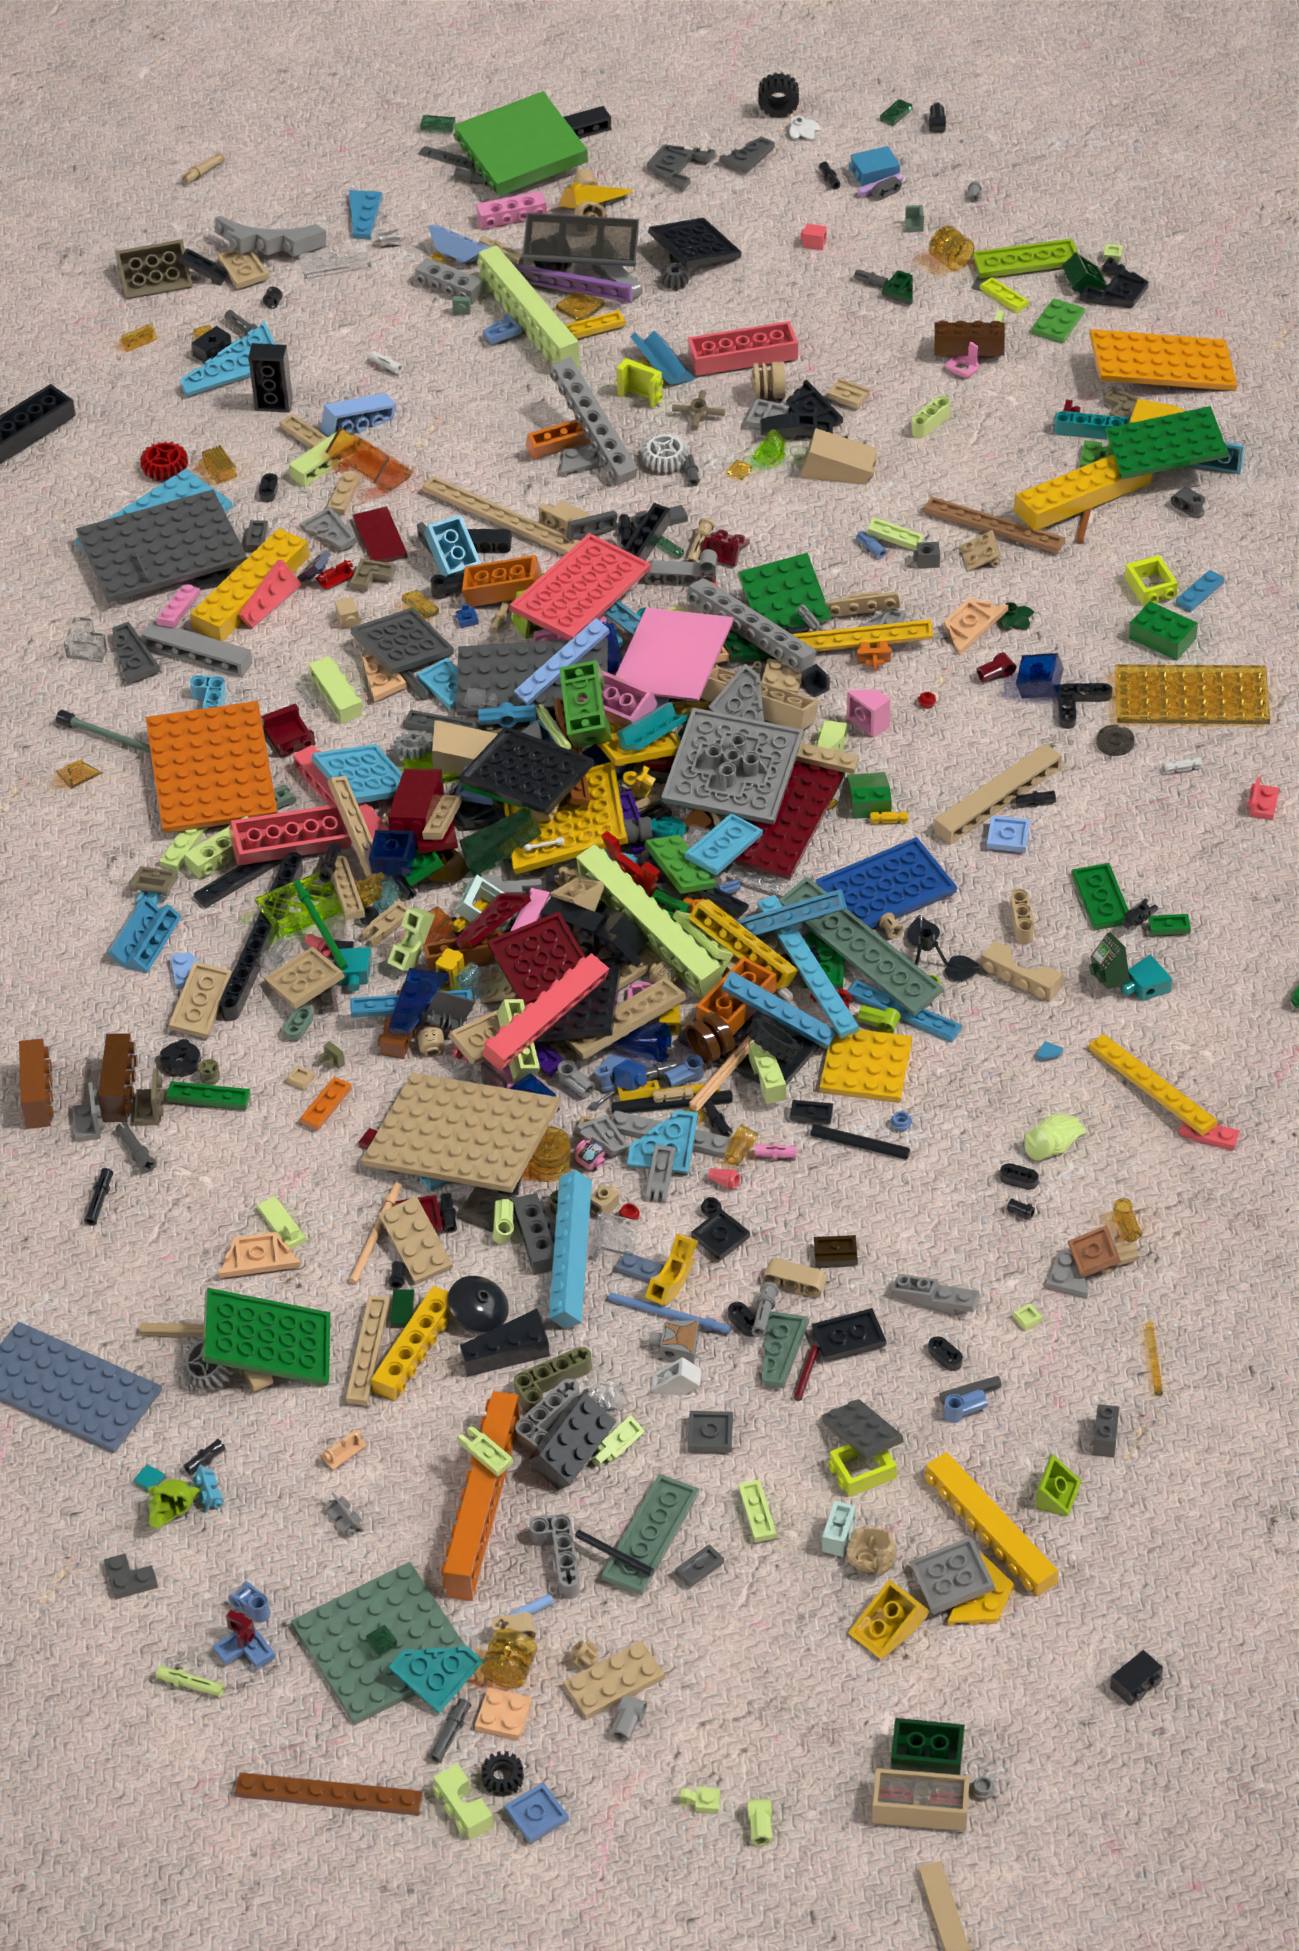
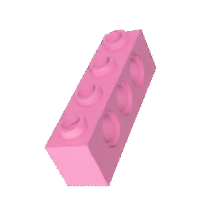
M537 191L476 204L477 219L481 228L487 229L526 221L527 213L547 214V205L542 192Z

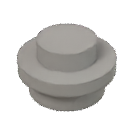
M981 1776L974 1780L972 1783V1793L975 1797L988 1799L993 1796L995 1785L990 1778Z

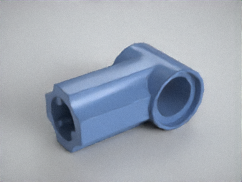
M690 1055L685 1059V1063L664 1072V1079L669 1088L677 1087L687 1081H700L704 1076L703 1059L698 1055Z
M979 1389L961 1396L958 1394L947 1396L945 1399L944 1418L951 1423H957L962 1420L964 1415L987 1408L988 1402L985 1393Z

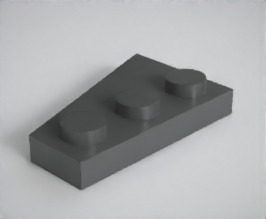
M761 136L746 143L745 147L739 150L737 148L732 150L731 154L727 156L724 154L719 156V162L748 173L775 148V142Z

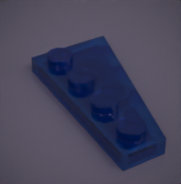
M409 968L388 1026L389 1033L408 1036L421 1019V1014L424 1010L428 1009L437 991L440 990L443 984L447 983L449 975Z

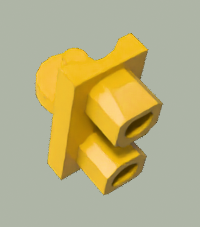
M646 766L643 767L640 776L634 771H628L623 776L624 784L627 787H632L633 798L643 799L648 797L656 778L647 774L650 768Z

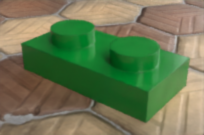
M1188 914L1153 915L1148 917L1151 936L1190 934L1191 932Z

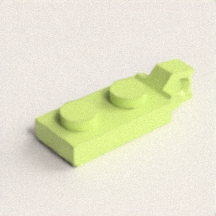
M629 1415L604 1438L597 1448L599 1453L591 1461L596 1467L605 1459L611 1462L645 1431Z

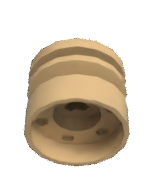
M783 361L772 362L770 370H767L765 362H762V371H759L758 363H753L751 385L755 400L757 398L760 399V392H763L764 400H767L769 391H772L774 399H785L786 384Z

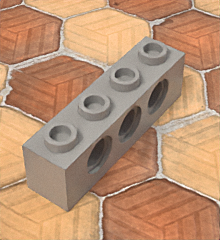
M425 258L415 268L417 283L451 297H470L471 305L484 294L483 280L432 259Z

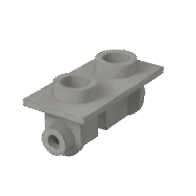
M332 1493L335 1499L329 1500L326 1503V1511L334 1521L342 1517L336 1524L343 1534L352 1537L356 1533L355 1530L357 1528L364 1531L360 1524L362 1519L355 1511H350L349 1507L351 1505L344 1496L339 1498L335 1493Z

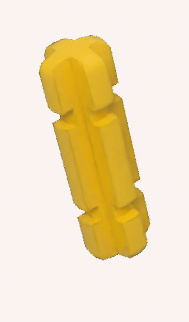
M872 812L870 814V821L872 824H879V822L897 823V821L907 823L908 812H881V814L879 812Z

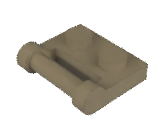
M140 866L130 882V891L137 892V890L169 896L171 888L178 879V871Z

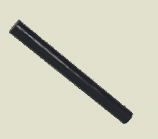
M580 1529L576 1531L575 1537L649 1577L653 1575L654 1568Z

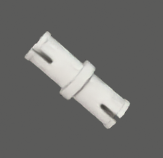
M372 351L369 356L370 361L381 365V368L385 370L389 369L396 374H400L403 370V365L392 360L388 355L384 356L376 351Z

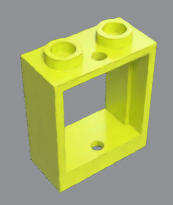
M1160 555L1126 564L1125 579L1143 606L1149 601L1155 603L1177 597L1178 582ZM1159 574L1165 582L1164 584L1146 588L1141 578Z
M849 1444L830 1451L829 1469L832 1474L835 1473L837 1475L840 1488L845 1490L849 1497L897 1478V1465L888 1450L874 1455L880 1466L879 1468L851 1478L843 1462L860 1454Z

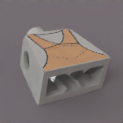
M699 1320L666 1321L662 1333L650 1332L649 1345L660 1346L662 1359L675 1362L683 1357L694 1364L699 1338Z

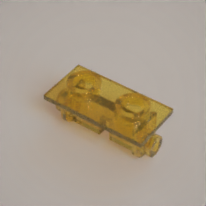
M151 323L121 335L122 338L119 339L120 344L124 345L126 352L157 340V336Z

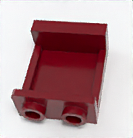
M296 703L261 716L263 730L281 758L301 751L311 745H316L313 730H308L301 719Z

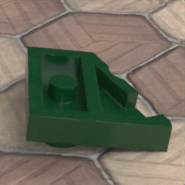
M897 270L882 289V295L912 305L913 275Z

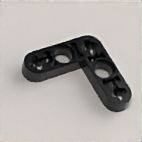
M1107 683L1061 684L1057 692L1060 726L1065 729H1071L1076 725V702L1109 701L1112 698V686ZM1081 691H1088L1089 694H1082V693H1080V692H1081ZM1069 704L1072 707L1064 708L1062 705Z

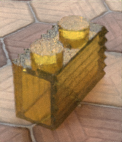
M221 445L202 452L203 459H201V464L204 469L208 470L211 480L214 479L217 484L237 477L236 466Z

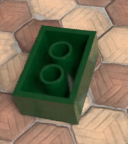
M895 1718L891 1770L961 1775L965 1724Z

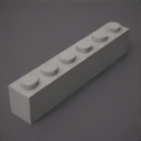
M153 620L142 633V641L148 650L235 676L243 677L252 665L250 649L180 628L157 625V622Z

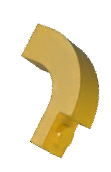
M681 1233L676 1234L669 1258L662 1271L650 1279L645 1298L661 1305H666L677 1296L695 1261L693 1255L698 1240Z

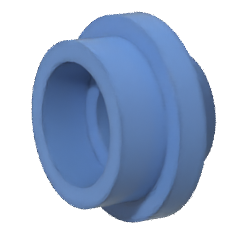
M898 1111L891 1118V1125L896 1130H906L911 1126L912 1120L907 1112Z

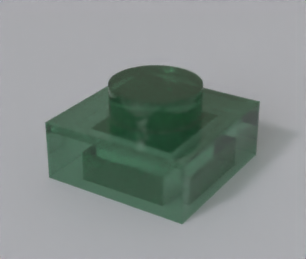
M386 1625L366 1635V1641L378 1656L398 1645L397 1639Z

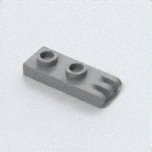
M655 1145L646 1200L651 1199V1193L653 1192L654 1201H658L660 1194H663L662 1202H667L676 1153L675 1147Z

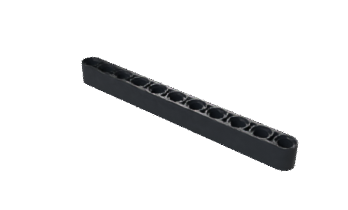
M291 852L285 856L221 997L222 1017L226 1021H234L239 1018L296 891L293 883L296 880H300L303 875L302 856L297 852Z

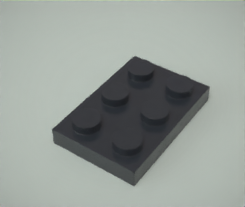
M873 1308L811 1324L812 1332L825 1362L886 1346L885 1336Z

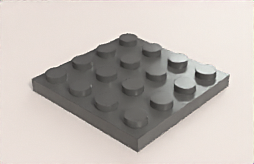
M413 607L351 628L350 634L391 675L454 654V648Z

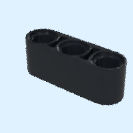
M467 529L477 553L504 554L511 550L512 533L509 530Z

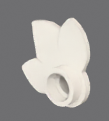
M794 116L790 121L789 134L793 139L802 136L812 141L815 134L814 131H819L821 128L813 120L805 119L802 116Z

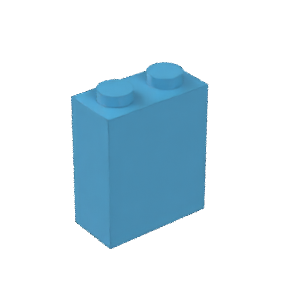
M889 146L851 154L849 169L854 173L856 181H859L861 186H865L900 173V164Z

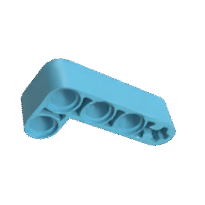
M196 675L190 679L192 697L195 700H204L202 709L225 705L227 693L224 678L220 676Z

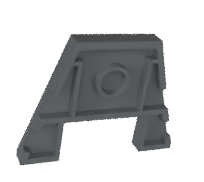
M663 144L647 162V168L679 190L684 191L691 183L690 177L679 173L691 159L708 163L714 157L715 150L700 151V148L696 147L689 150L684 149V146Z

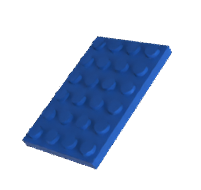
M917 837L815 880V883L827 893L839 889L843 890L847 909L871 929L879 926V919L886 913H892L897 918L957 892L955 883Z

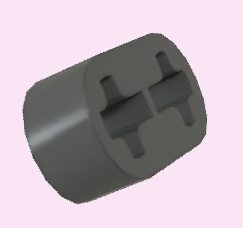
M895 176L885 179L874 185L872 195L878 200L887 198L901 189L902 182Z

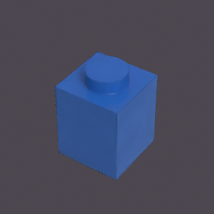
M626 1060L613 1067L615 1086L634 1091L647 1084L645 1065Z

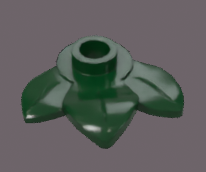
M1013 602L1005 603L1008 605V611L1000 619L1002 626L1008 630L1014 626L1021 630L1028 629L1030 627L1028 617L1033 615L1034 611L1027 606H1017Z

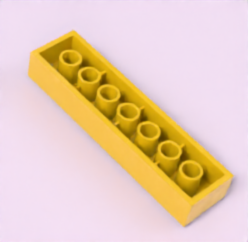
M1110 455L1015 494L1013 511L1036 531L1151 484L1152 473L1122 480L1114 456Z
M278 528L190 613L192 630L207 637L224 641L243 623L238 614L277 560H283L291 572L294 573L310 557L308 541Z

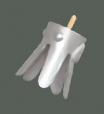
M398 229L379 233V240H375V242L380 241L381 247L385 245H401L391 243L400 241L399 237L387 238V236L397 232Z

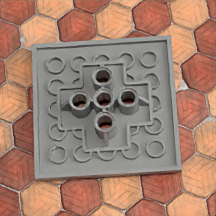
M693 708L661 801L723 815L734 814L743 819L774 825L804 737V730Z

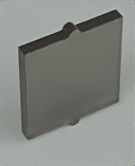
M484 1061L480 1063L482 1084L507 1088V1081Z

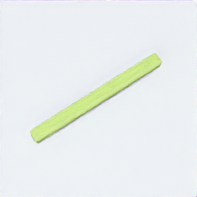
M543 705L535 708V712L557 745L571 749L570 743Z

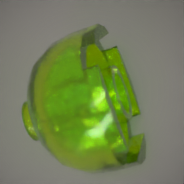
M774 429L766 435L768 438L761 442L754 454L753 459L762 465L770 466L774 465L777 461L781 462L787 454L784 452L786 443L783 436Z

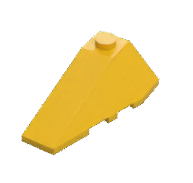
M574 182L571 183L570 187L564 189L559 206L576 209L582 202L593 201L600 203L633 193V189Z

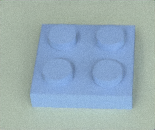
M991 815L987 849L1026 853L1030 819Z

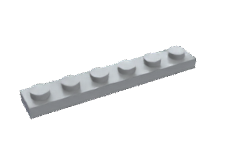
M615 1111L611 1119L620 1134L642 1138L649 1130L660 1122L662 1123V1121ZM696 1130L693 1151L727 1159L733 1144V1138Z

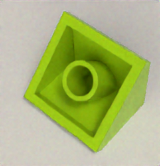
M1054 1454L1049 1456L1039 1483L1036 1508L1069 1516L1082 1480Z

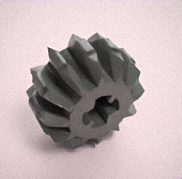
M679 263L665 265L661 272L662 285L672 290L676 288L679 290L680 287L685 288L686 284H689L688 268L679 265Z

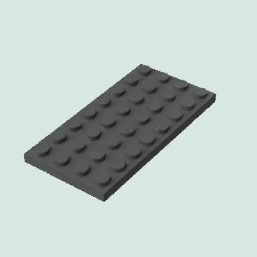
M607 637L603 638L575 664L597 660L601 670L608 673ZM555 640L458 646L457 715H478V709L498 708L500 704L506 702L512 703L514 706H527L515 695L514 690L570 641ZM558 678L529 705H535V708L543 705L547 711L555 710V698H563L561 678Z

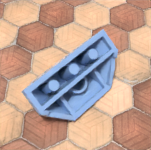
M428 226L437 251L442 252L445 257L456 258V261L459 263L474 262L479 259L478 252L491 248L442 226Z

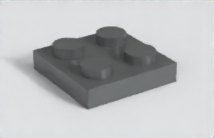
M689 1411L688 1452L732 1453L733 1412Z

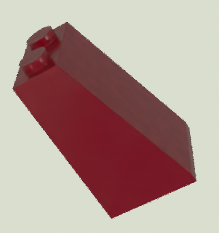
M442 769L403 770L388 815L390 834L423 835L422 832L442 795H445Z

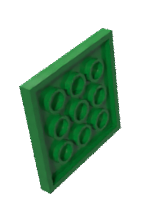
M808 552L738 571L737 575L748 606L784 629L786 626L806 625V622L802 619L803 616H800L796 611L802 604L809 609L808 612H811L819 623L831 620L829 609L825 606V598Z

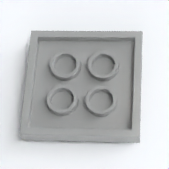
M972 1536L910 1561L932 1615L996 1590Z

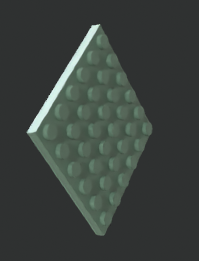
M410 1561L291 1620L293 1629L354 1725L416 1694L387 1669L403 1650L465 1646Z

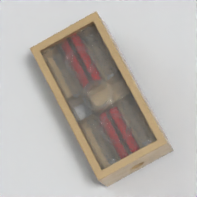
M876 1768L872 1823L966 1831L970 1776Z

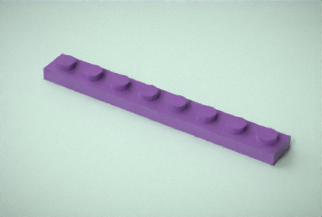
M512 263L530 285L629 303L633 300L632 284Z

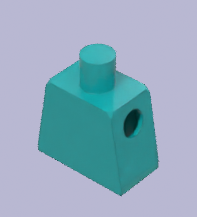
M371 947L339 949L348 964L345 970H341L334 958L335 966L345 976V978L339 981L341 986H347L350 991H357L360 988L359 985L369 982L372 967Z
M1150 954L1128 969L1130 983L1121 985V990L1125 996L1135 993L1140 1000L1144 1001L1170 993L1172 977Z

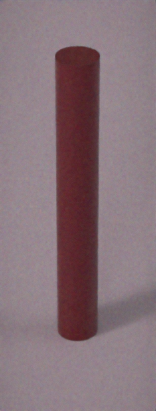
M812 1345L793 1397L796 1401H801L819 1351V1347L816 1345Z

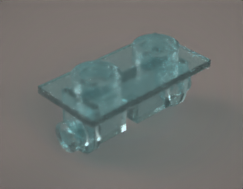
M391 876L388 877L387 881L380 884L377 893L378 898H375L372 905L379 913H383L392 906L399 893V887Z

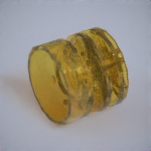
M946 225L941 227L932 236L928 250L930 255L948 269L957 271L966 266L971 260L975 246L973 241L956 228Z
M548 1127L528 1163L531 1175L540 1181H558L561 1175L571 1170V1142L568 1134L562 1129Z
M505 1628L495 1630L489 1642L488 1651L485 1653L484 1660L480 1665L482 1674L492 1683L502 1687H522L527 1680L530 1666L535 1659L537 1645L533 1639L520 1631Z

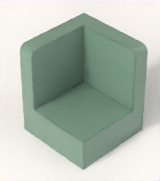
M922 205L905 206L907 233L924 232Z

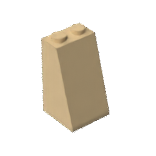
M815 428L805 453L800 477L866 485L868 479H872L875 468L872 467H875L878 456H875L877 448Z
M435 720L432 747L433 769H442V775H460L464 768L471 764L497 734Z

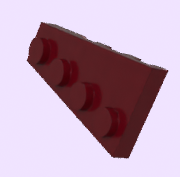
M499 893L455 939L457 946L467 948L476 946L477 943L531 902L529 894Z

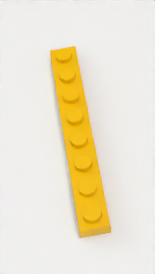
M928 619L792 635L818 652L859 647L860 642H869L870 646H874L879 641H887V644L930 640L933 639L932 620Z
M1105 1034L1089 1043V1050L1202 1136L1218 1126V1120Z

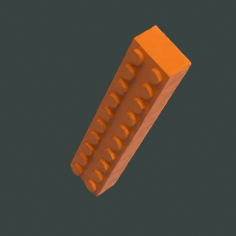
M492 1391L491 1399H487L485 1405L486 1417L481 1419V1434L484 1433L511 1456L516 1439L515 1425L520 1420L518 1394ZM473 1455L471 1456L472 1469L468 1470L466 1475V1483L468 1484L466 1488L462 1489L461 1493L462 1506H458L456 1512V1520L458 1521L456 1525L452 1526L451 1530L452 1543H448L446 1548V1557L448 1558L446 1562L442 1563L441 1575L444 1576L442 1587L446 1589V1597L473 1601L507 1473L506 1469L497 1477Z

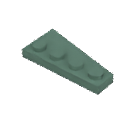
M770 1311L766 1326L765 1358L763 1363L762 1381L764 1386L784 1389L809 1324L808 1316Z

